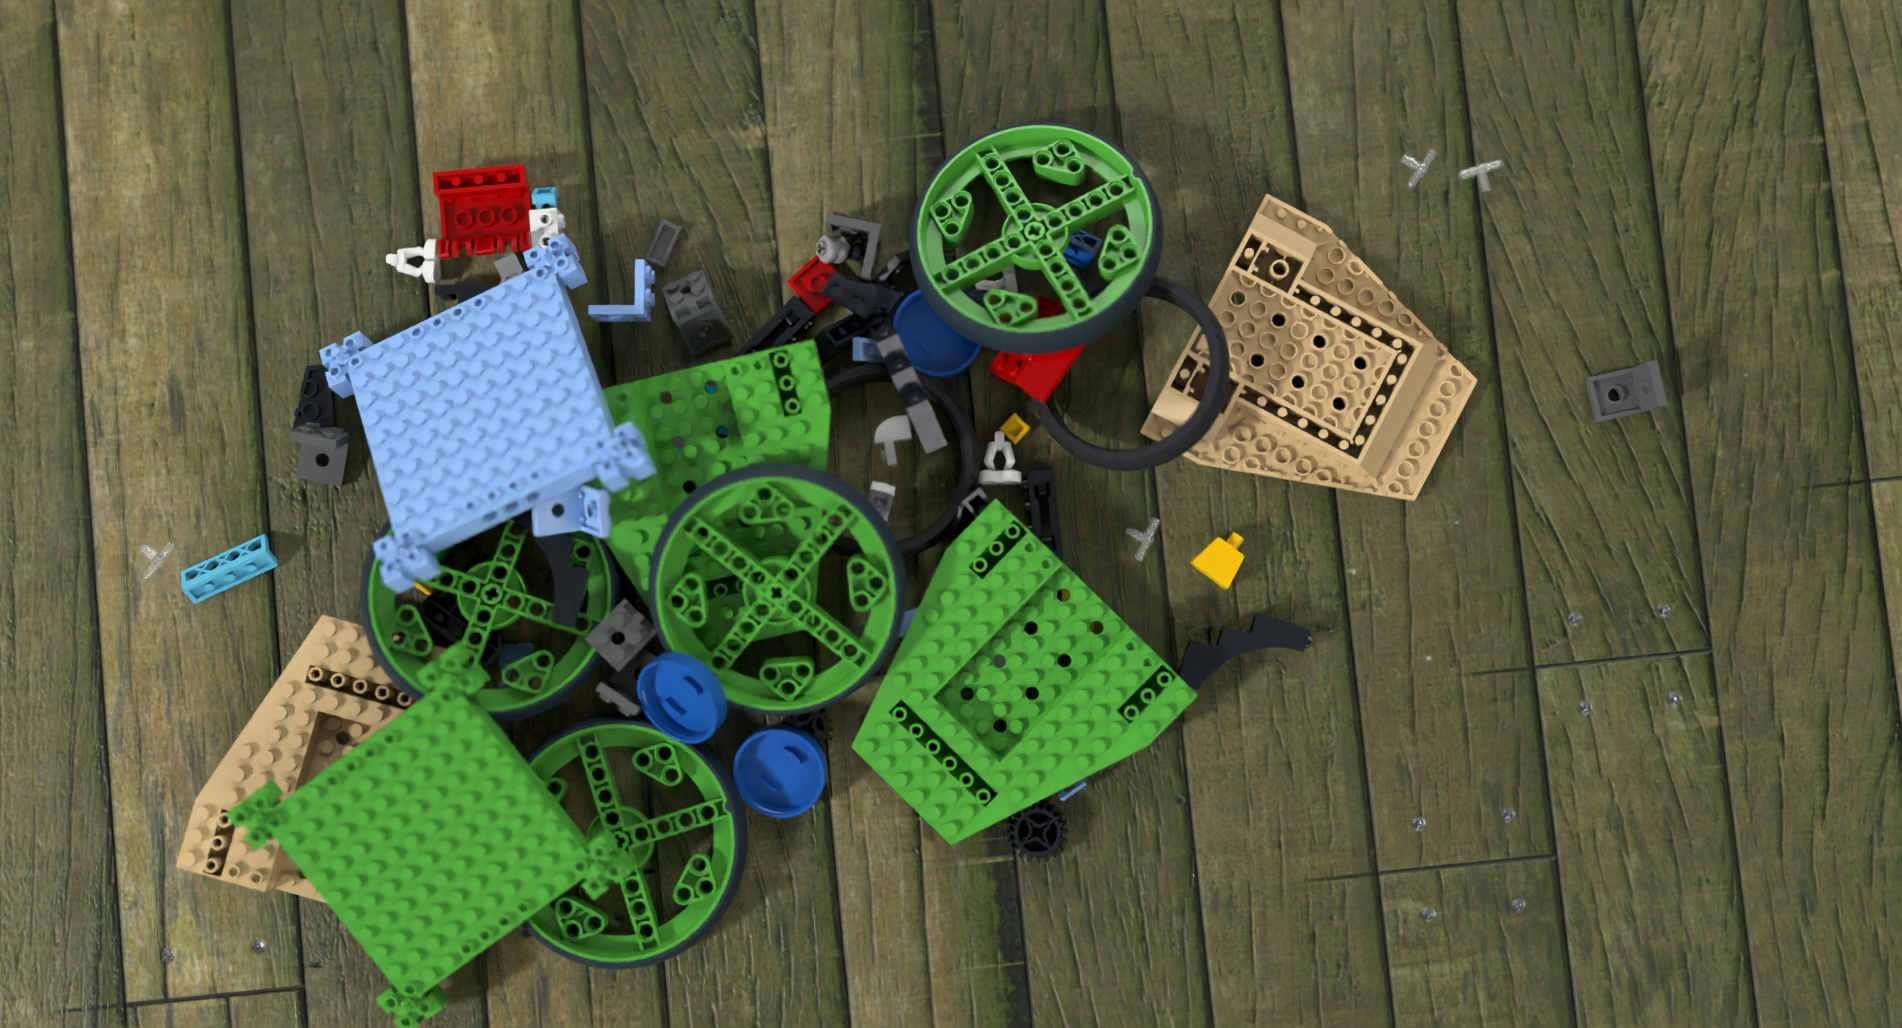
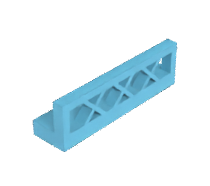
M265 534L182 571V591L196 604L277 567L278 560L269 550L267 536ZM261 545V548L252 552L256 546ZM239 555L237 559L231 561L234 556ZM219 564L215 569L211 570L213 566ZM197 574L194 579L189 580V577Z

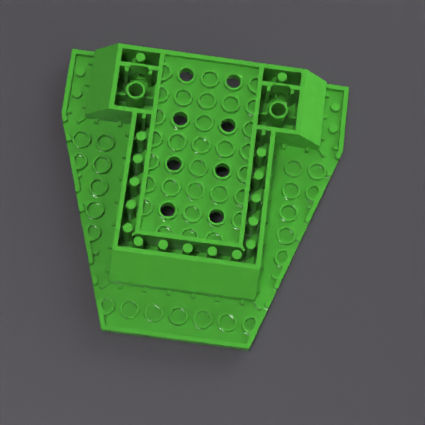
M815 340L771 348L602 389L615 429L632 422L642 432L647 446L645 451L651 457L656 473L641 480L632 476L628 478L630 485L615 492H612L601 482L600 476L586 483L607 490L610 496L608 514L612 526L609 530L610 537H604L603 539L650 610L648 578L652 555L659 535L669 517L681 502L691 494L685 490L684 485L686 481L694 482L697 489L707 481L736 468L770 462L805 465L827 473L831 404ZM707 381H714L717 384V391L715 393H709L706 390L705 385ZM664 391L670 392L673 396L670 404L664 403L661 399V394ZM719 426L728 428L729 435L727 438L718 436L717 428ZM675 436L683 438V448L679 449L673 445V438ZM764 487L760 489L763 497L768 498L772 496L769 488ZM795 499L796 509L791 518L782 521L752 523L751 526L744 527L740 523L739 512L743 503H740L721 513L712 522L760 560L771 556L790 558L823 518L824 509L809 502ZM782 502L779 504V509L782 512H789L791 510L788 503ZM749 505L745 507L749 515L757 514V509L754 506ZM818 532L815 536L817 540L821 541L822 532ZM694 542L687 557L683 576L691 569H698L705 576L709 615L702 626L692 628L704 647L711 651L716 648L748 609L743 597L744 580ZM716 543V546L719 550H728V546L726 543ZM803 550L801 552L804 559L813 558L811 551ZM742 556L735 557V562L738 565L743 566L747 564ZM820 558L807 572L813 586L812 601L816 604ZM794 568L786 570L790 577L799 575L798 571ZM755 571L753 573L757 580L765 579L763 572ZM690 577L687 579L691 586L699 585L696 578ZM778 586L774 588L773 592L776 594L781 593L782 588ZM673 596L676 603H684L682 596ZM794 600L790 602L792 608H802V604L799 601ZM761 603L757 605L761 612L769 611V607L766 604ZM692 610V615L695 618L703 617L701 611ZM816 615L809 616L810 622L815 623ZM795 620L782 625L765 623L750 642L805 630V628ZM743 622V626L746 629L751 630L755 628L752 622ZM736 639L728 640L731 646L740 644Z
M995 499L946 549L852 744V748L950 845H953L1148 746L1198 694L1031 530ZM1063 588L1070 592V599L1065 602L1057 598V592ZM1031 621L1038 625V631L1032 635L1025 631L1026 623ZM1094 621H1100L1104 626L1103 631L1099 634H1094L1090 630V625ZM1000 654L1006 658V664L1003 667H996L993 664V657ZM1061 654L1069 655L1071 657L1070 665L1066 667L1061 666L1058 663V657ZM965 687L971 688L974 692V696L970 700H965L961 696V690ZM1027 688H1037L1039 696L1036 699H1029L1026 696ZM1001 719L1006 722L1007 728L1005 731L998 732L994 729V722Z

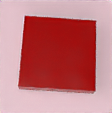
M818 255L786 281L816 317L834 302L822 295L820 289L832 272L838 273L830 263L822 262Z

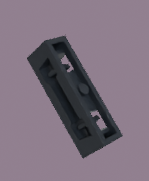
M794 295L733 357L756 352L754 349L758 350L784 324L782 322L784 319L793 328H788L768 349L795 344L799 339L797 336L803 330L807 332L814 325L815 315Z
M1055 470L1027 472V478H1023L1024 492L1028 491L1029 500L1025 501L1026 514L1031 516V523H1027V528L1038 538L1042 536L1038 498L1035 499L1034 487H1038V497L1046 496V484L1049 483L1050 497H1048L1047 503L1051 536L1054 535L1055 550H1052L1051 538H1043L1042 540L1063 562Z

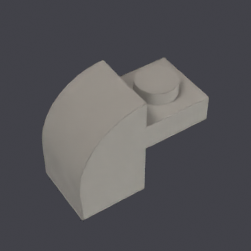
M511 251L497 257L494 261L502 278L500 284L527 272L518 252Z
M908 415L889 418L882 422L876 430L874 437L875 446H885V448L881 449L882 461L887 462L888 467L898 466L894 443L912 440Z
M873 481L868 500L887 522L896 487Z

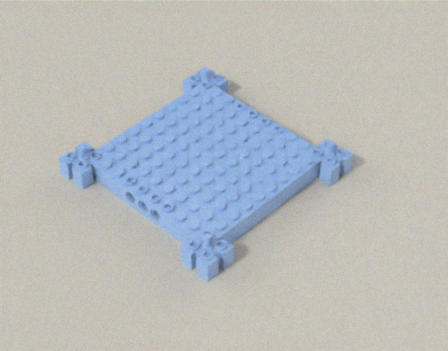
M564 233L548 240L549 245L546 248L538 245L523 252L527 267L530 269L529 271L374 345L372 341L358 331L344 338L342 346L333 343L319 350L323 366L329 370L325 372L329 388L343 399L355 394L396 537L395 539L389 535L374 542L373 545L377 559L385 564L380 567L384 584L398 593L415 586L414 579L417 577L426 581L441 574L437 557L433 555L434 553L593 478L600 476L601 482L612 492H615L630 485L628 478L632 476L641 480L656 473L651 457L645 451L647 446L642 432L632 422L615 429L565 287L568 285L572 290L588 281L583 267L578 263L580 259L577 250Z

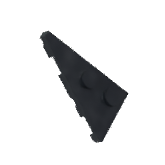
M910 249L895 254L870 283L874 284V282H877L885 287H889L892 283L891 280L899 275L910 262ZM846 310L849 315L853 314L852 311Z

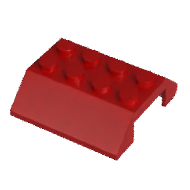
M524 164L433 172L434 195L439 198L442 231V240H438L440 259L451 258L452 255L454 258L460 257L462 247H465L467 256H474V253L476 256L497 254V249L498 253L502 254L506 251L507 243H511L513 252H519L520 248L522 252L532 248L529 210H532V197Z
M1041 295L1036 301L1039 315L1038 320L1068 313L1063 304ZM1086 344L1057 353L1023 355L1001 351L989 367L988 373L1003 383L1007 380L1019 386L1032 398L1045 403Z

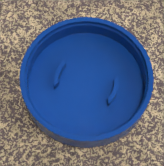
M920 289L913 292L901 303L894 316L893 326L899 335L913 368L933 378H947L959 374L968 368L979 354L982 345L962 336L948 326L928 304Z
M667 652L656 657L641 671L637 682L639 701L651 722L667 736L684 743H699L709 738L723 724L727 714L725 693L716 676L699 660L684 653Z
M787 724L768 725L752 733L737 752L733 765L734 782L743 800L759 813L775 818L794 817L811 808L822 793L828 776L827 760L819 743L806 731Z

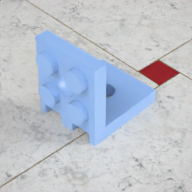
M635 259V305H588V314L597 322H651V307L655 306V294L651 293V284H655V271L652 270L651 266L644 259Z
M585 482L532 507L534 535L538 537L582 530L600 538L610 537L609 530L612 523L608 514L610 496L607 490ZM559 503L561 505V512L554 516L552 514V507Z

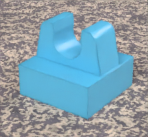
M557 187L534 189L531 196L532 202L536 205L537 209H544L543 204L545 203L549 204L551 208H557V198L559 196Z

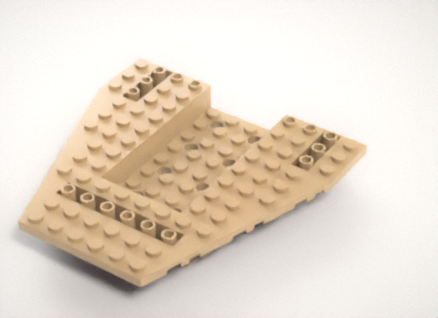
M1266 194L1208 304V307L1214 313L1223 329L1229 348L1230 382L1227 396L1220 414L1210 430L1194 447L1182 456L1203 466L1415 501L1478 380L1459 360L1457 361L1447 351L1448 349L1442 343H1439L1433 337V334L1409 309H1406L1400 303L1395 294L1383 285V282L1362 260L1356 257L1347 248V245L1334 235L1328 225ZM1232 294H1241L1244 299L1241 305L1234 304L1231 300ZM1277 314L1281 315L1284 318V325L1280 327L1275 326L1272 322V317ZM1199 324L1177 360L1139 432L1155 442L1166 438L1180 428L1193 414L1204 394L1209 376L1210 360L1207 341ZM1314 337H1323L1325 346L1317 348L1313 344ZM1253 355H1260L1263 359L1262 366H1253L1251 357ZM1360 357L1365 360L1366 367L1363 370L1355 367L1354 361L1356 358ZM1295 376L1301 377L1304 381V385L1300 389L1292 385V378ZM1335 398H1341L1344 401L1345 406L1343 410H1336L1334 408L1333 400Z
M327 615L320 617L197 796L177 860V868L263 892L278 889L327 903L311 882L300 875L299 867L275 838L255 851L243 837L248 833V830L244 825L237 829L226 816V813L271 779L284 792L279 797L283 801L362 743L363 740H366L407 710V707H411L416 703L402 692L384 673L370 649L363 625ZM395 635L393 641L395 644L400 645L405 642L406 637ZM419 641L416 645V650L418 652H425L429 644ZM434 645V651L430 656L425 658L418 657V659L424 665H427L437 657L439 658L448 649ZM343 731L349 735V741L345 745L339 741V734Z

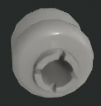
M824 235L816 244V254L824 263H843L850 254V245L845 237L841 235Z

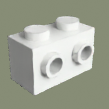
M557 208L529 210L532 248L538 245L546 248L549 245L548 240L562 234V228H565L564 214H561Z

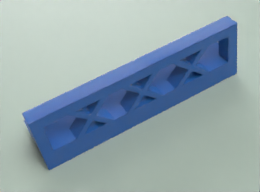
M1081 229L1070 235L1069 245L1063 257L1068 262L1087 271L1103 240ZM1084 241L1095 245L1094 248L1085 244Z

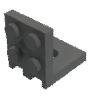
M841 212L827 213L825 223L828 232L868 240L861 279L864 282L870 283L874 278L883 236L881 224L869 222L868 218L856 216L855 219L848 218L846 214Z
M703 269L691 272L686 277L672 281L662 287L671 316L693 357L734 338L715 300ZM702 325L710 326L706 331L701 332L698 330Z
M1657 360L1648 361L1633 368L1585 378L1595 423L1648 412L1668 405ZM1611 389L1618 392L1619 398L1616 402L1611 401L1608 397V392Z
M306 422V424L291 430L289 440L301 443L296 477L340 487L344 486L353 433L343 432V429L337 427L322 428L320 424ZM320 453L326 454L329 457L328 465H322L319 462L318 456Z
M626 599L585 638L618 672L651 639L655 642L659 640L655 627ZM617 632L625 635V641L621 645H615L612 642V636Z
M643 647L620 672L616 670L609 681L600 682L596 688V691L601 693L599 697L609 704L612 702L620 706L618 710L629 717L631 714L634 716L644 714L637 692L638 679L636 678V671L639 668H645L657 656Z

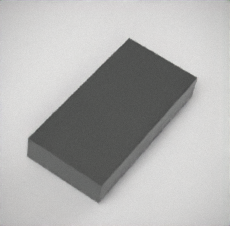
M662 219L644 260L666 270L684 230L683 227Z

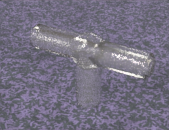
M1430 149L1421 163L1408 154H1404L1401 162L1415 170L1406 183L1408 188L1414 189L1422 176L1428 172V167L1437 156L1435 150Z
M1497 159L1487 163H1478L1474 167L1459 171L1458 176L1462 180L1477 175L1482 191L1486 192L1491 189L1486 172L1502 168L1503 162Z
M1154 517L1151 519L1146 533L1130 526L1125 532L1127 536L1141 541L1134 557L1136 560L1141 562L1144 560L1149 546L1154 542V535L1161 522L1159 519Z
M169 541L159 554L148 544H143L140 547V551L152 561L142 574L144 580L149 581L157 570L165 565L166 559L176 548L175 543Z

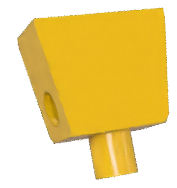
M1235 532L1230 535L1227 541L1217 537L1190 564L1224 590L1228 589L1244 559V555L1237 550L1244 539Z

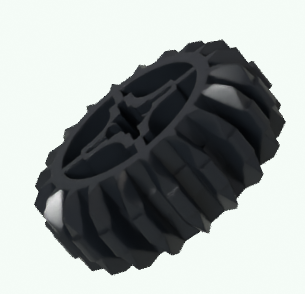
M1038 801L1034 803L1035 807L1030 805L1026 810H1020L1019 815L1016 813L1012 814L1011 816L1016 820L1015 822L1008 820L1007 824L1013 826V829L1006 830V834L1014 836L1007 839L1008 843L1016 842L1011 848L1012 851L1015 852L1020 848L1019 858H1022L1027 853V862H1030L1032 856H1035L1036 863H1040V856H1044V860L1048 862L1049 857L1047 854L1050 852L1054 858L1057 857L1054 849L1057 848L1060 851L1064 849L1062 845L1058 844L1059 841L1067 842V838L1061 836V834L1069 832L1067 828H1061V826L1067 824L1066 819L1058 820L1063 813L1059 811L1054 814L1055 805H1052L1048 810L1047 801H1044L1042 807H1039ZM1043 813L1048 815L1049 818L1042 822H1036L1029 814ZM1024 819L1029 826V830L1022 839H1019L1018 827ZM1030 822L1037 828L1043 827L1041 833H1043L1044 841L1036 834L1031 836L1033 830ZM1055 823L1056 835L1053 842L1050 843L1046 838V831ZM1032 841H1039L1045 848L1033 850L1024 845Z

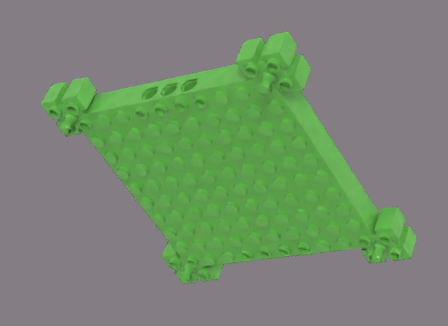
M461 640L446 650L439 658L437 657L416 673L427 689L433 685L435 687L434 690L283 801L279 797L284 792L271 779L226 813V816L237 829L244 825L248 830V833L243 837L255 851L273 838L278 841L387 976L391 983L382 989L375 1000L387 1014L392 1010L396 1013L397 1016L393 1022L398 1028H416L425 1017L429 1019L440 1011L449 998L437 983L578 881L585 878L582 886L594 900L609 889L612 879L615 883L619 882L632 872L635 865L624 849L619 853L615 850L618 841L607 827L593 836L588 842L476 699L472 692L481 687L490 677L479 663L473 667L471 666L468 659L472 654Z

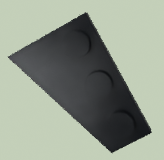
M832 272L821 287L820 293L871 322L876 317H884L888 314L903 294V289L885 287L877 282L872 284L861 281L860 278Z
M323 364L306 366L300 389L301 396L298 408L295 410L294 416L296 417L291 430L306 424V422L320 424L322 428L337 427L334 391L329 388L325 374L329 370Z

